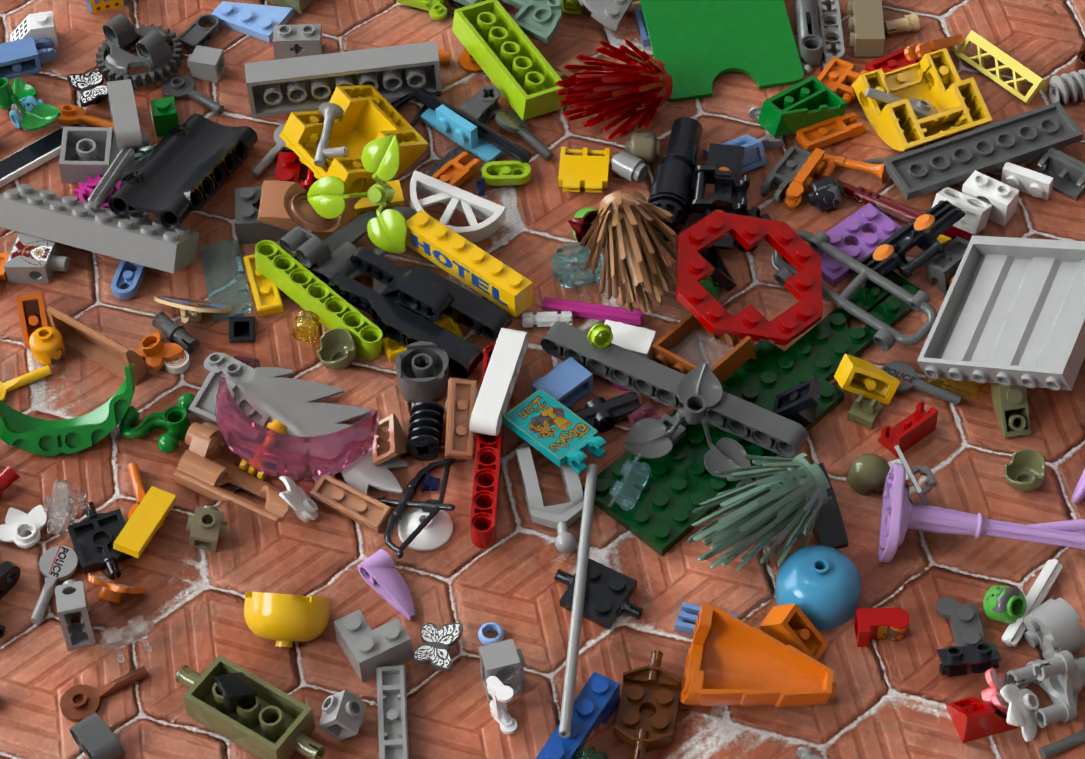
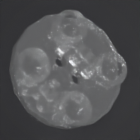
M56 479L51 496H46L44 500V512L48 513V534H63L68 526L78 523V519L73 518L77 514V511L74 509H86L88 506L86 501H81L85 500L87 495L73 490L68 480Z
M144 616L133 618L128 621V626L120 629L115 626L102 631V639L99 644L102 649L113 648L119 663H122L125 659L121 649L126 644L138 640V642H142L146 652L152 651L147 635L155 630L154 622L145 621Z

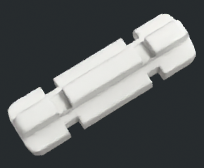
M557 311L537 312L534 315L533 312L522 313V325L524 328H531L533 325H537V327H552L556 321H561L571 326L573 323L571 311H561V314H557Z

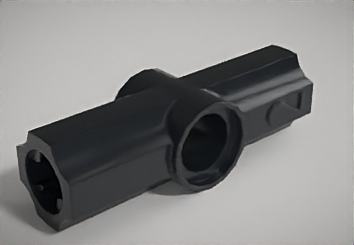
M632 391L609 400H605L603 397L594 398L587 402L583 409L574 411V413L598 430V433H604L611 430L616 422L641 414L642 407L637 394Z

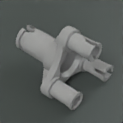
M1064 650L1055 653L1052 658L1046 660L1036 659L1028 662L1024 667L1010 670L1006 673L1007 677L1013 676L1006 678L1008 684H1013L1018 688L1029 683L1038 684L1053 701V705L1037 709L1034 712L1035 721L1041 728L1059 721L1068 722L1077 717L1078 694L1085 687V656L1074 659L1069 651Z

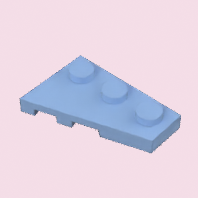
M222 1L211 14L218 17L221 26L270 43L273 40L274 25L287 24L294 16V10L290 7Z

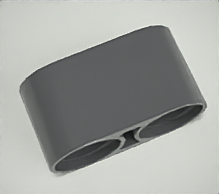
M96 712L69 728L73 739L88 759H117L124 754L120 742Z

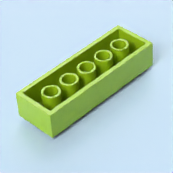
M486 0L455 9L452 32L499 89L500 93L522 121L564 108L558 102L565 100L564 97L566 95H557V90L568 87L563 88L555 85L557 81L562 80L498 0Z

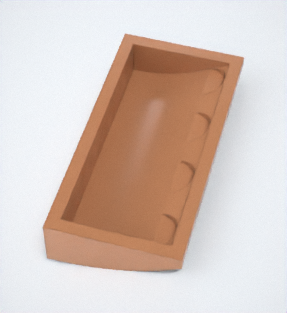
M52 306L46 309L52 327L61 332L67 348L124 380L126 378L125 366L136 363L135 386L149 372L145 361L136 352Z

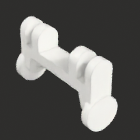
M490 676L486 682L488 693L493 698L490 702L491 716L500 724V730L504 734H513L516 732L518 725L517 721L508 714L506 704L514 697L513 689L505 686L496 676Z

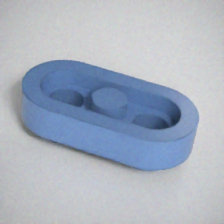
M124 260L120 261L111 282L113 295L117 299L127 300L137 294L146 272L145 266Z

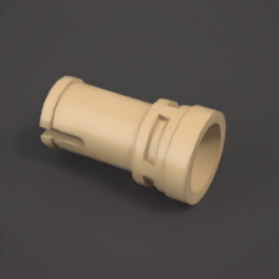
M916 12L904 15L903 18L884 21L886 36L904 31L908 33L920 30L919 18Z

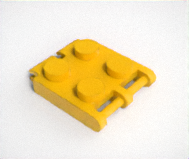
M561 147L558 187H562L563 192H580V187H585V192L602 193L603 188H608L610 148H605V150H588V147H583V150ZM566 154H581L582 156H580V155H566ZM588 155H605V156H588Z

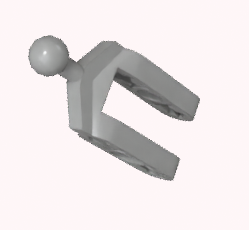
M530 447L516 449L518 469L531 521L557 529L558 536L555 539L557 550L561 553L572 552L577 545V540L568 531V526L582 516L584 501L579 474L568 464L562 465L560 471L568 503L544 507Z

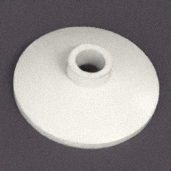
M412 508L404 514L398 523V535L402 543L430 514L429 512H422L420 508ZM440 510L407 547L415 551L427 552L445 545L453 532V523L450 516L444 510Z

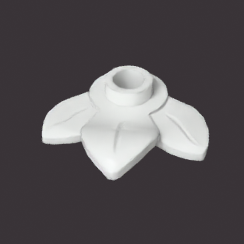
M280 476L279 479L284 482L288 491H282L279 496L293 508L294 513L302 521L308 523L310 520H315L318 517V506L291 478Z
M38 505L34 507L28 514L10 507L5 518V524L0 525V540L3 542H14L21 548H29L36 545L41 538L40 530L47 523V514L43 506Z
M1007 684L1000 690L1002 697L1009 703L1006 722L1009 725L1021 727L1025 742L1031 741L1037 733L1034 712L1039 707L1038 698L1027 688L1020 690L1013 684Z

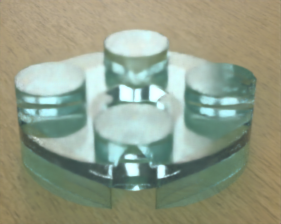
M581 242L566 243L557 249V253L551 257L552 275L564 288L595 283L599 280V274L602 269L601 255L597 269L592 274L591 269L584 271L591 249H586L584 243L580 244ZM577 262L580 266H572V263Z

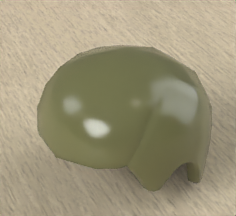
M336 328L329 330L319 339L320 350H317L319 360L326 368L335 370L345 368L352 363L357 355L356 342L347 329Z
M1031 449L1014 452L1011 462L1005 464L1004 468L1007 484L1017 491L1030 492L1040 487L1047 476L1044 456L1037 450Z
M863 454L858 456L851 464L847 481L853 490L862 495L872 490L879 493L884 489L890 466L882 456Z

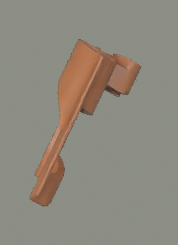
M205 421L203 424L198 422L192 423L185 436V443L190 445V447L184 452L174 472V482L212 500H231L276 522H284L289 504L279 496L281 493L280 489L220 458L231 443L233 436L230 435V431L210 421ZM231 483L266 499L265 507L229 492L220 486Z

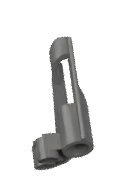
M405 206L388 208L401 212L406 221L417 213L414 209ZM368 210L323 241L315 236L310 229L307 231L300 226H296L279 239V245L326 285H328V282L336 273L345 274L355 280L363 272L356 269L351 263L350 257L357 250L353 244L368 233L367 224L369 220L376 218L377 214L374 211ZM376 248L373 251L381 257L388 253L380 248Z

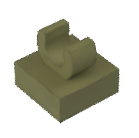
M861 393L848 411L847 420L872 429L883 411L884 404L878 402L875 398L872 400L864 397V394Z

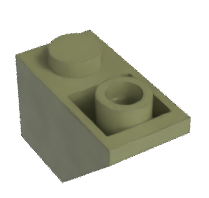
M990 383L993 409L1003 437L1031 434L1026 387Z

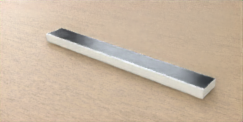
M64 125L0 161V188L59 156L63 127L68 126Z

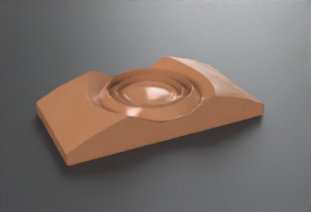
M264 180L262 184L257 221L291 231L296 226H300L307 231L310 229L315 236L323 241L356 219L354 207L347 202L345 211L339 217L328 219L320 216L307 200L308 191L296 182Z

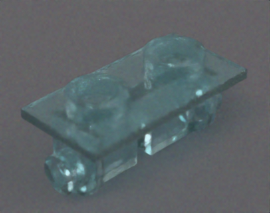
M640 453L637 454L633 461L627 460L620 471V474L623 475L621 481L617 480L609 492L613 496L608 505L609 507L616 501L623 510L628 511L630 508H634L641 491L633 485L642 489L651 474L650 466L647 463L638 462L641 456Z

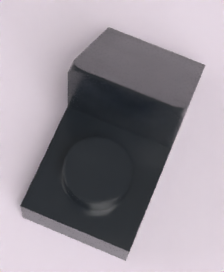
M814 377L776 395L773 412L798 423L813 424L823 383Z

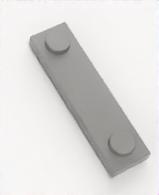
M405 665L376 667L379 759H409Z

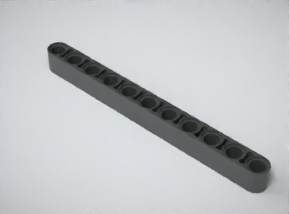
M556 321L541 339L540 344L543 350L558 359L565 361L572 357L591 373L679 411L684 406L677 397V387L685 376L683 373L613 343H610L605 348L593 347L587 339V332L561 321ZM723 391L721 401L716 406L705 411L708 424L786 458L795 457L809 436L808 431L801 424Z

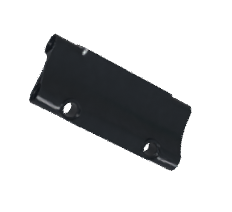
M191 115L182 125L171 129L131 172L121 179L122 186L108 200L109 208L119 216L139 212L152 213L166 228H178L189 216L190 212L202 209L247 160L248 151L258 140L256 132L248 126H224L205 118L203 115Z

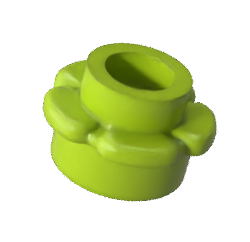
M603 323L594 325L587 335L590 344L597 348L607 347L613 339L611 327Z

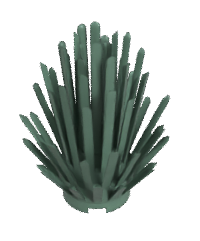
M800 453L794 458L743 455L745 459L753 460L752 462L755 465L762 466L715 471L718 475L731 474L732 476L727 478L730 482L761 476L767 477L718 493L715 497L700 503L701 507L692 511L693 513H700L719 504L723 507L691 524L693 527H698L728 512L700 529L701 531L690 536L687 542L692 543L702 538L705 546L715 543L708 552L698 557V561L707 560L714 555L717 556L737 544L711 563L710 569L715 568L720 563L722 566H726L758 541L759 543L742 557L741 563L737 566L738 571L780 532H782L761 558V564L769 558L791 531L792 533L778 552V567L795 540H799L804 534L798 549L803 548L808 537L811 535L822 506L832 500V496L828 497L826 492L830 488V484L817 463L811 465L804 459L808 456L805 453Z

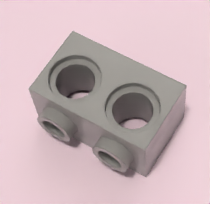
M513 639L479 647L481 679L488 702L490 703L493 700L487 690L486 680L490 676H496L505 686L511 687L514 696L522 695V683L526 682L523 668L525 660L522 650H516Z

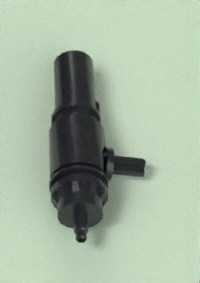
M681 117L673 123L666 153L655 171L648 198L649 203L674 215L668 217L673 223L662 221L673 229L677 235L686 225L688 216L693 212L690 208V203L694 200L696 184L695 167L698 166L699 162L697 153L703 132L701 124L689 117ZM654 226V228L658 231V233L663 237V239L666 242L670 241L658 228Z

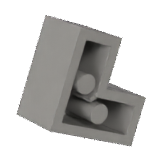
M360 610L333 621L336 640L361 682L376 676V667L398 666L413 658L411 638L398 618L373 630Z

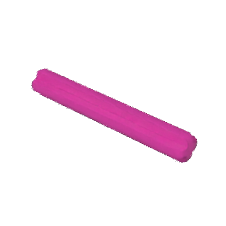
M545 297L542 302L543 312L557 311V314H561V311H571L572 316L603 321L610 320L638 326L642 325L644 313L633 309V312H628L627 308Z

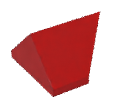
M974 696L946 703L947 711L963 743L1017 728L1007 724L1005 719L997 715L994 707Z

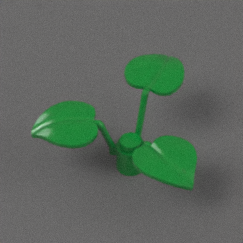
M18 77L11 84L7 78H0V109H10L12 104L15 103L23 115L26 116L21 121L23 128L39 130L50 125L62 115L60 109L48 104L37 105L30 112L25 110L19 100L29 95L36 97L37 92L35 88Z

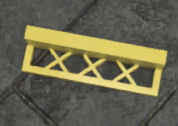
M972 30L955 53L1027 104L1030 103L1039 89L1045 93L1049 89L1047 81ZM973 42L977 45L978 55L967 57L964 53ZM993 56L996 67L985 69L983 59ZM1012 69L1013 80L1003 82L1001 71ZM1029 81L1033 86L1024 96L1020 93L1019 83Z

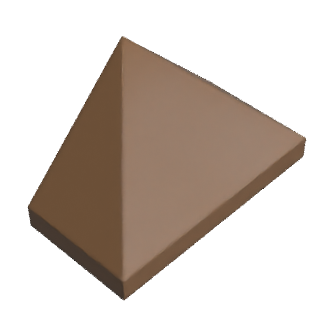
M394 414L372 425V460L375 466L407 453V437Z

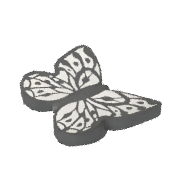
M428 622L424 624L420 633L423 645L414 651V662L417 664L430 663L435 669L450 672L452 662L448 651L462 636V624L447 623L442 625L440 629L433 623Z

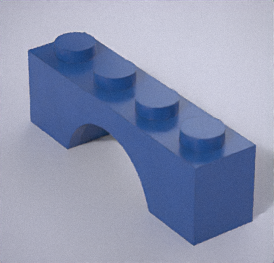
M594 671L574 701L570 737L562 738L559 736V723L536 759H579L592 731L600 723L606 724L619 705L620 683Z

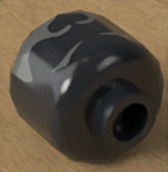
M833 176L813 181L810 186L811 191L807 192L811 207L816 205L820 212L840 207L842 199L846 198L840 179L836 180Z

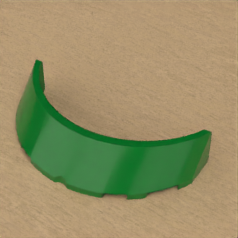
M137 364L125 366L126 378L106 403L94 411L76 418L66 420L34 418L11 408L0 400L1 440L29 453L44 456H57L59 453L71 454L96 444L115 429L126 414L135 391Z

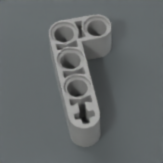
M131 79L107 82L110 113L118 150L124 147H143Z

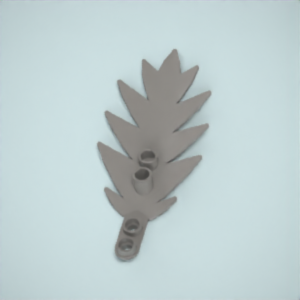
M215 352L205 359L204 367L209 373L215 364L272 421L276 419L287 426V435L285 438L280 437L285 476L293 481L295 480L310 450V461L315 485L323 473L335 478L337 468L339 467L345 483L366 495L368 494L369 486L400 495L404 493L396 477L389 469L407 467L408 463L397 457L375 466L372 460V448L364 446L372 444V428L341 424L372 414L371 409L332 403H316V401L343 393L342 388L318 382L281 378L293 375V370L278 367H256L254 369L225 353ZM267 429L259 443L252 440L256 453L261 448L270 430Z

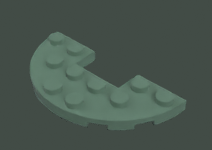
M454 0V1H456V2H458V3H460V4H462V5L469 6V5H472V4H475V3L482 2V1H484V0ZM501 0L520 9L513 17V20L526 35L549 45L561 24V0Z

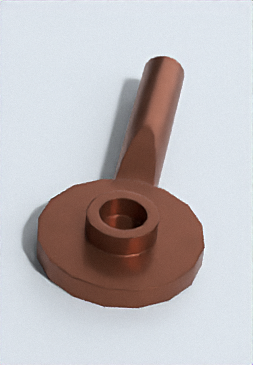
M142 666L97 689L82 684L73 686L65 691L61 697V712L66 719L72 722H80L92 713L99 711L101 699L149 676L145 666Z

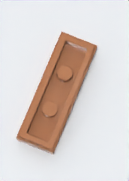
M451 377L448 380L445 458L472 460L474 432H470L469 425L476 402V380Z
M323 473L309 494L310 498L377 533L381 532L389 516L394 512L392 507Z

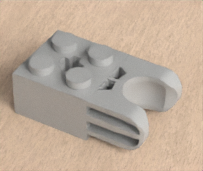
M63 127L59 159L62 183H86V177L88 176L91 179H94L96 174H99L100 177L104 176L120 152L117 148L113 128ZM141 132L143 147L149 146V137ZM141 147L133 148L135 151L133 154L140 153L138 149ZM132 160L119 181L128 175L140 161Z

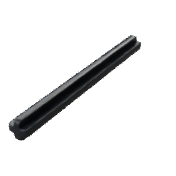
M419 89L416 94V100L435 111L436 108L443 104L477 126L479 138L517 161L529 163V160L532 158V154L526 149L425 89Z

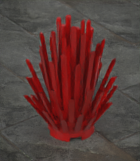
M625 39L626 44L636 53L624 45H620V49L604 41L599 42L605 47L596 49L599 53L627 64L577 55L576 58L584 60L582 62L585 65L564 66L566 69L594 70L574 73V75L569 76V80L556 82L555 85L559 87H572L557 90V95H566L564 97L565 100L558 102L559 105H570L573 109L562 114L564 116L576 114L567 117V121L596 114V117L582 123L583 127L589 128L623 114L602 129L607 131L636 111L635 114L610 134L607 140L613 139L619 132V135L623 136L643 115L644 117L638 124V129L643 125L646 129L658 108L663 106L662 104L666 99H670L673 91L672 76L667 74L663 67L665 64L660 60L652 59L644 50L642 52L627 39Z

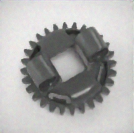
M123 14L116 15L103 25L102 28L106 41H102V47H98L99 53H96V63L105 81L131 79L132 86H135L136 89L139 86L147 88L149 84L156 86V82H164L165 77L171 78L172 73H176L177 68L181 66V61L183 60L182 43L180 38L176 37L175 32L170 33L169 28L163 30L161 25L155 27L154 24L147 25L146 27L142 24L140 28H137ZM136 44L138 57L123 49ZM132 67H149L150 72L148 73L142 72L129 75L128 69Z

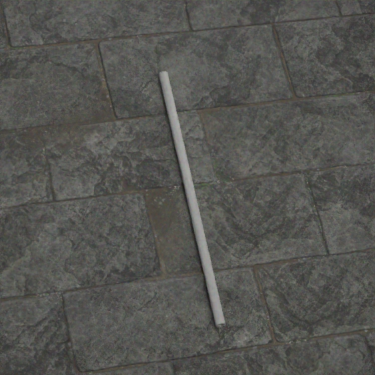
M589 464L586 473L559 725V736L562 738H568L571 735L598 466L595 464Z

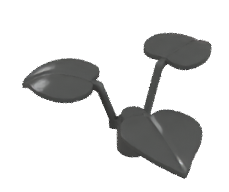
M707 362L692 369L680 381L677 387V397L684 404V409L682 413H679L678 419L669 431L666 432V427L661 421L654 418H646L635 423L623 439V445L632 454L649 460L660 459L671 452L673 444L669 437L674 434L683 420L692 425L702 423L708 446L711 448L704 456V465L711 475L727 479L732 475H718L715 471L751 466L750 459H745L743 456L748 454L736 440L724 437L718 440L716 445L712 442L705 411L716 406L721 401L723 390Z

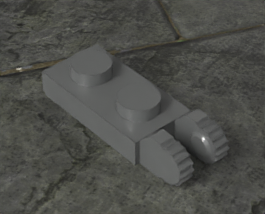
M791 145L768 174V178L762 184L760 194L767 196L774 184H777L779 187L775 191L774 200L777 202L782 201L786 196L787 188H789V185L812 153Z

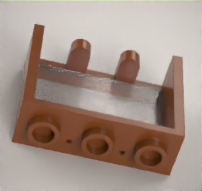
M691 313L652 345L655 362L685 375L695 367L707 362L720 384L749 359H756V354L751 337L746 336L739 342L737 335L725 334V337L712 335Z

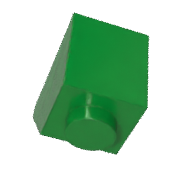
M174 96L150 100L156 136H166L171 129L179 126Z

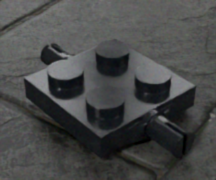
M89 502L91 511L87 503H85L83 509L87 517L81 522L67 526L83 573L86 574L106 567L110 579H115L113 570L116 577L119 578L121 572L117 563L133 557L113 549V542L126 525L121 510L117 509L108 513L97 514L93 502Z
M589 558L583 618L608 630L623 613L638 620L643 613V608L629 603L630 597L637 587V580ZM558 569L554 580L567 585V590L559 600L560 606L572 612L575 575H570Z

